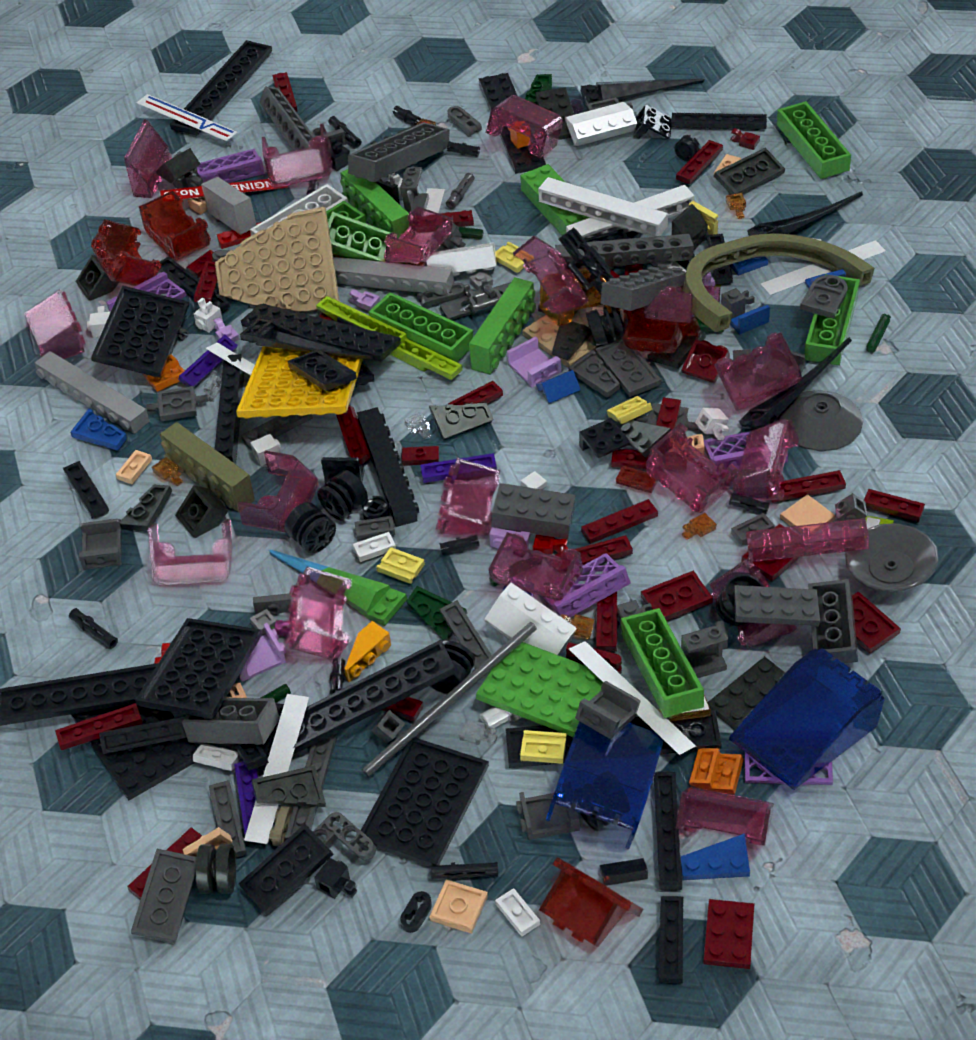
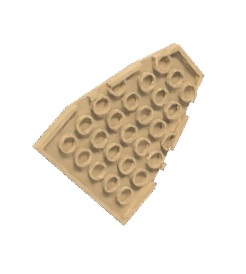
M325 207L291 213L286 219L280 222L277 221L270 228L263 229L245 239L235 250H230L225 257H221L215 262L219 294L222 297L254 306L264 303L305 313L320 311L316 308V305L326 296L340 302Z

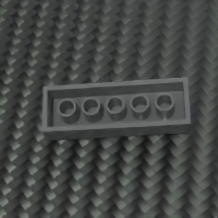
M658 264L657 267H648V270H639L637 273H629L627 276L622 275L617 279L611 278L609 281L602 283L601 304L632 311L683 294L686 272L682 271V268L675 267L671 269L668 268V265Z

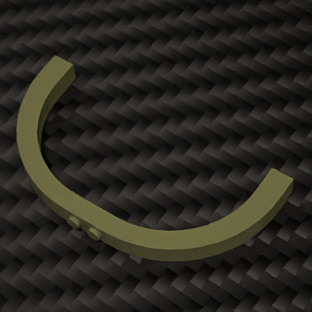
M759 234L715 245L698 253L688 264L683 284V295L692 313L714 332L729 328L732 312L714 299L702 282L705 275L717 268L754 257L787 256L812 261L834 271L843 269L846 277L860 279L859 286L871 283L875 268L855 254L824 241L789 234Z

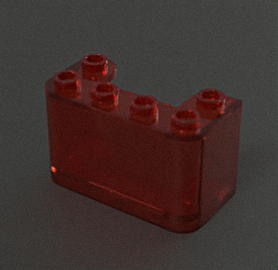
M171 191L139 206V211L147 235L176 262L209 246L211 238L207 232V222L204 219L197 218L195 223L193 218L184 211L182 206L184 203L181 196Z
M104 219L102 225L99 226L95 238L91 242V247L109 279L137 286L156 276L162 266L160 261L142 259L137 251L141 245L140 242H137V236L142 233L140 229Z

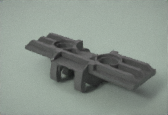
M487 278L481 280V289L476 291L471 290L470 285L466 284L464 285V297L442 303L440 307L446 318L450 320L471 314L474 316L478 310L496 305L511 282L492 288V285L488 284Z

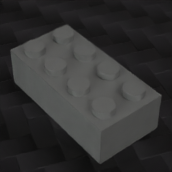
M499 483L492 510V527L568 539L575 510L576 495Z
M849 579L809 583L808 589L817 590L820 616L819 626H811L813 654L816 665L826 666L858 662L853 598Z
M225 698L214 719L187 715L182 724L188 742L260 745L266 742L280 718L273 698Z

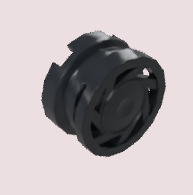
M684 135L675 144L674 150L680 159L689 161L700 150V144L696 138H691V135Z
M372 496V499L367 498L362 504L364 520L390 516L388 502L381 496Z

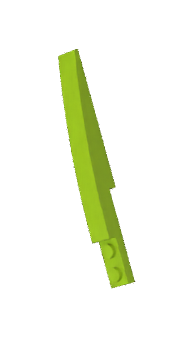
M326 296L316 305L317 309L336 322L337 318L340 317L358 327L400 337L402 344L391 355L423 372L429 369L453 380L463 370L462 364L407 339L405 332L329 296Z

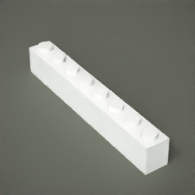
M549 177L538 188L539 202L649 236H661L668 227V213Z
M683 185L634 203L668 213V218L681 214L689 206V203L694 201V195ZM588 218L566 226V233L574 227L583 239L623 229L625 233L633 231L594 218Z

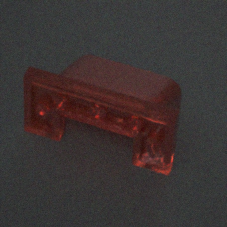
M644 307L632 311L625 310L629 322L623 336V341L628 348L633 350L674 353L687 335L699 336L701 332L697 318L690 309L676 308V318L647 316Z
M558 857L553 865L562 871L539 911L554 920L552 924L564 931L565 928H568L572 931L571 936L583 943L585 939L597 947L600 946L626 911L640 917L644 910Z

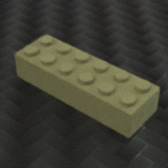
M176 422L160 433L161 445L165 451L164 457L166 461L174 464L180 472L186 473L192 481H197L202 487L210 488L218 499L225 502L229 508L240 512L255 500L250 475L181 424Z

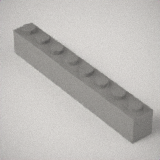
M333 257L338 284L422 293L427 291L438 295H448L454 283L452 269Z
M51 351L35 362L36 374L41 379L44 378L52 386H57L64 393L70 394L75 400L83 402L88 408H92L98 414L109 418L111 422L117 423L124 430L135 434L150 422L147 410Z

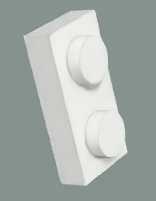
M389 532L353 544L354 551L360 562L386 554L390 547L396 549V545Z
M204 743L193 754V762L232 771L235 767L234 764L241 760L240 755L236 751Z
M514 888L495 900L496 906L521 937L540 925L539 918Z

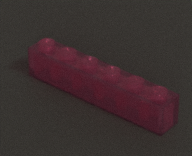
M865 518L746 532L749 562L869 549V533Z

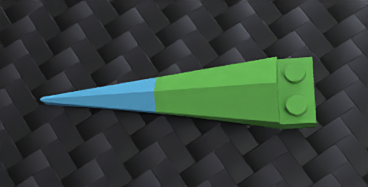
M269 550L272 556L308 576L352 606L366 618L385 626L407 600L405 593L390 588V585Z

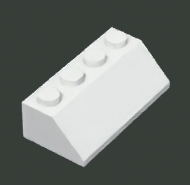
M625 102L565 117L575 147L632 132L637 125L633 110Z
M492 242L430 252L426 255L427 267L452 269L453 276L460 275L462 271L474 273L477 272L476 269L483 268V271L492 270L493 266L497 264L495 244Z
M510 583L500 594L484 619L486 623L509 639L515 636L529 622H532L537 627V630L523 642L556 655L562 653L568 642L572 640L577 629L513 583Z

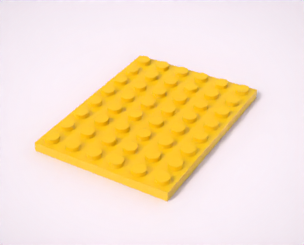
M262 346L237 408V417L249 419L252 417L268 418L271 416L287 417L289 415L306 416L307 414L324 415L329 413L339 415L347 413L357 379L350 381L349 384L335 387L332 391H325L288 367L289 360L309 352ZM327 354L355 371L358 377L363 359Z

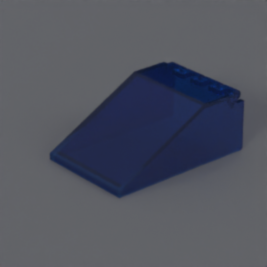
M815 648L789 668L730 735L729 740L795 790L877 727L885 697L881 696L883 691L872 683L867 684V680L854 670L850 672V667L839 659L834 660V656L823 648L820 650Z
M579 721L547 813L546 821L550 822L555 804L570 809L572 803H575V811L592 816L593 810L598 811L596 818L612 824L614 819L618 818L617 825L630 830L625 846L626 849H630L648 798L664 740L656 732L628 723L610 739Z

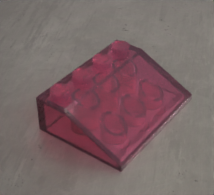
M144 119L124 160L133 196L152 198L157 191L159 182L162 181V177L157 175L155 171L165 162L172 159V155L169 153L167 144L146 119Z

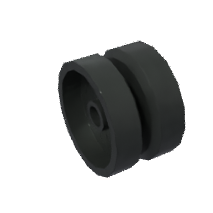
M201 844L196 858V882L199 893L212 894L216 888L221 894L232 893L236 881L234 846L232 844H220L216 850L212 844Z

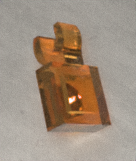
M743 194L726 195V203L730 210L736 211L737 219L745 218L743 211L746 208V200Z
M167 457L152 466L153 473L163 480L170 478L176 486L183 483V480L179 478L181 473L178 470V466Z
M703 513L682 526L685 530L682 536L686 540L696 534L703 537L716 530L717 524L706 513Z
M565 614L560 615V617L577 628L574 635L590 639L594 619L575 614L574 618Z

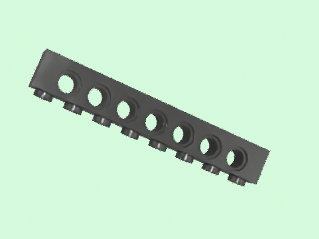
M265 86L260 99V104L305 167L310 170L321 169L326 155L325 150L280 89Z
M689 234L587 242L590 247L597 250L609 267L692 260L694 245ZM562 244L555 245L554 259L557 270L566 271V266L574 260ZM578 249L579 253L584 256V252ZM583 265V266L579 267L578 269H587V268Z

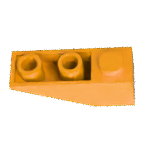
M373 621L357 634L345 666L348 682L358 677L368 665L373 664L376 658L383 652H386L391 646L390 633Z

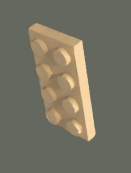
M548 313L523 329V336L529 340L537 337L538 346L552 357H555L552 355L560 321ZM586 340L569 360L560 358L561 363L566 367H570L591 350L595 351L596 347Z

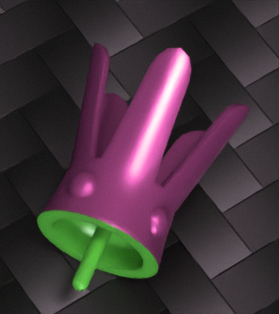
M301 618L287 621L276 620L275 627H271V629H275L278 636H290L300 639L299 636H296L297 633L295 631H301L302 627L292 625L297 624V621H300Z

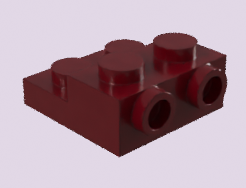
M695 339L682 367V373L716 383L720 372L724 371L730 358L729 350L722 345L716 346L706 340L700 341Z

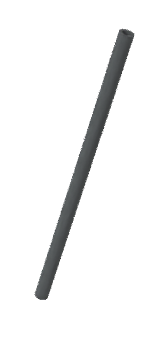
M529 622L362 768L364 774L370 777L534 633L537 627L532 622Z

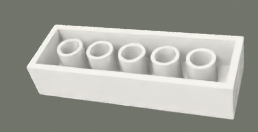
M326 184L251 228V236L263 229L270 228L277 221L280 222L286 219L291 213L325 207L326 211L342 201L348 203V198Z

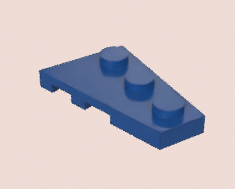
M90 408L70 432L73 438L117 451L127 439L125 432L113 424L104 421L103 417L94 414Z
M745 833L681 856L682 881L750 877Z

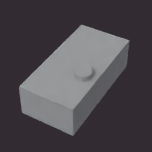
M219 177L201 184L208 213L216 219H219L239 234H243L257 225L250 197Z

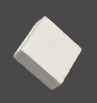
M534 471L521 480V486L542 490L547 486V481Z

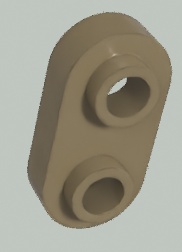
M281 806L280 810L277 809L276 824L274 828H271L269 840L272 841L273 846L279 847L286 841L285 835L292 815V807Z

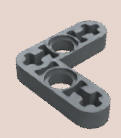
M339 812L331 813L313 831L317 837L326 835L324 844L328 848L339 839L362 860H369L376 854V846L372 840ZM334 821L340 822V824H341L344 828H342V830H340V828H339L338 826L334 825L333 822H334ZM349 832H356V837L353 840H346V835ZM360 842L369 848L367 852L358 845Z

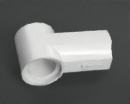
M495 706L480 714L483 725L487 730H492L508 720L515 722L521 718Z

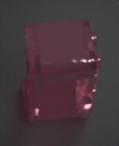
M511 95L491 110L485 133L498 136L502 133L504 126L530 137L529 151L533 155L542 158L557 146L563 120L561 116L516 95Z
M781 332L770 334L765 341L766 346L756 347L752 350V353L740 355L735 361H732L731 358L723 357L714 364L716 372L736 411L747 408L802 380L800 368Z
M679 423L651 448L646 462V471L650 476L656 478L663 487L673 492L679 500L685 502L692 511L702 513L732 486L738 469L732 464L727 468H724L725 465L723 463L719 466L715 465L691 445L693 439L691 437L688 439L685 434L688 428Z
M308 566L303 573L299 574L297 583L291 586L289 592L291 602L288 608L290 617L287 627L290 629L286 643L289 644L290 649L329 660L338 658L348 645L350 634L342 631L343 606L347 601L344 593L347 589L351 588V579Z

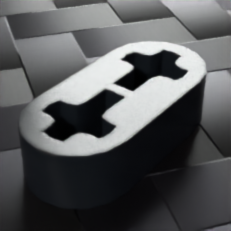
M420 891L415 893L402 912L400 921L404 931L409 933L418 931L429 914L432 902L427 892ZM423 900H425L426 904L422 903L418 909V902L421 903ZM414 916L415 922L411 921L410 924H407V920H411Z

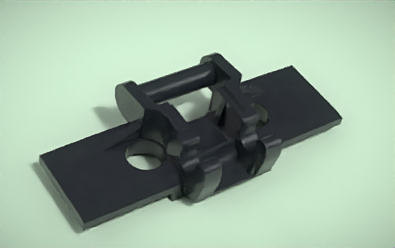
M573 227L558 239L574 260L566 268L567 270L570 269L584 287V292L594 286L601 294L603 282L600 280V277H603L606 282L614 278L610 274V267L597 250L590 247L577 229ZM578 249L584 252V256L579 253ZM583 265L591 273L587 280L578 269Z

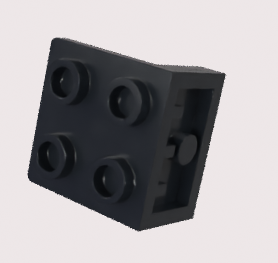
M645 104L635 118L637 125L634 129V137L640 139L649 129L669 139L671 137V118L667 114H663L654 107Z
M612 418L579 431V447L582 451L590 448L597 458L630 445V441Z
M321 458L325 484L342 470L350 471L363 483L365 468L364 465L359 464V458Z

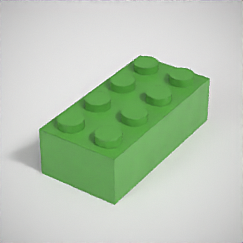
M332 212L328 226L333 254L344 258L387 262L396 234Z

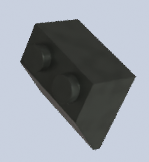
M191 148L165 162L155 172L169 183L174 181L179 183L185 179L184 175L188 173L192 175L197 172V167L201 164Z
M691 204L672 221V235L689 234L694 245L693 250L706 240L708 224L695 205Z
M91 255L75 282L86 298L91 301L113 292L121 278L108 260Z
M193 485L175 516L192 537L197 538L219 526L229 510L210 488Z

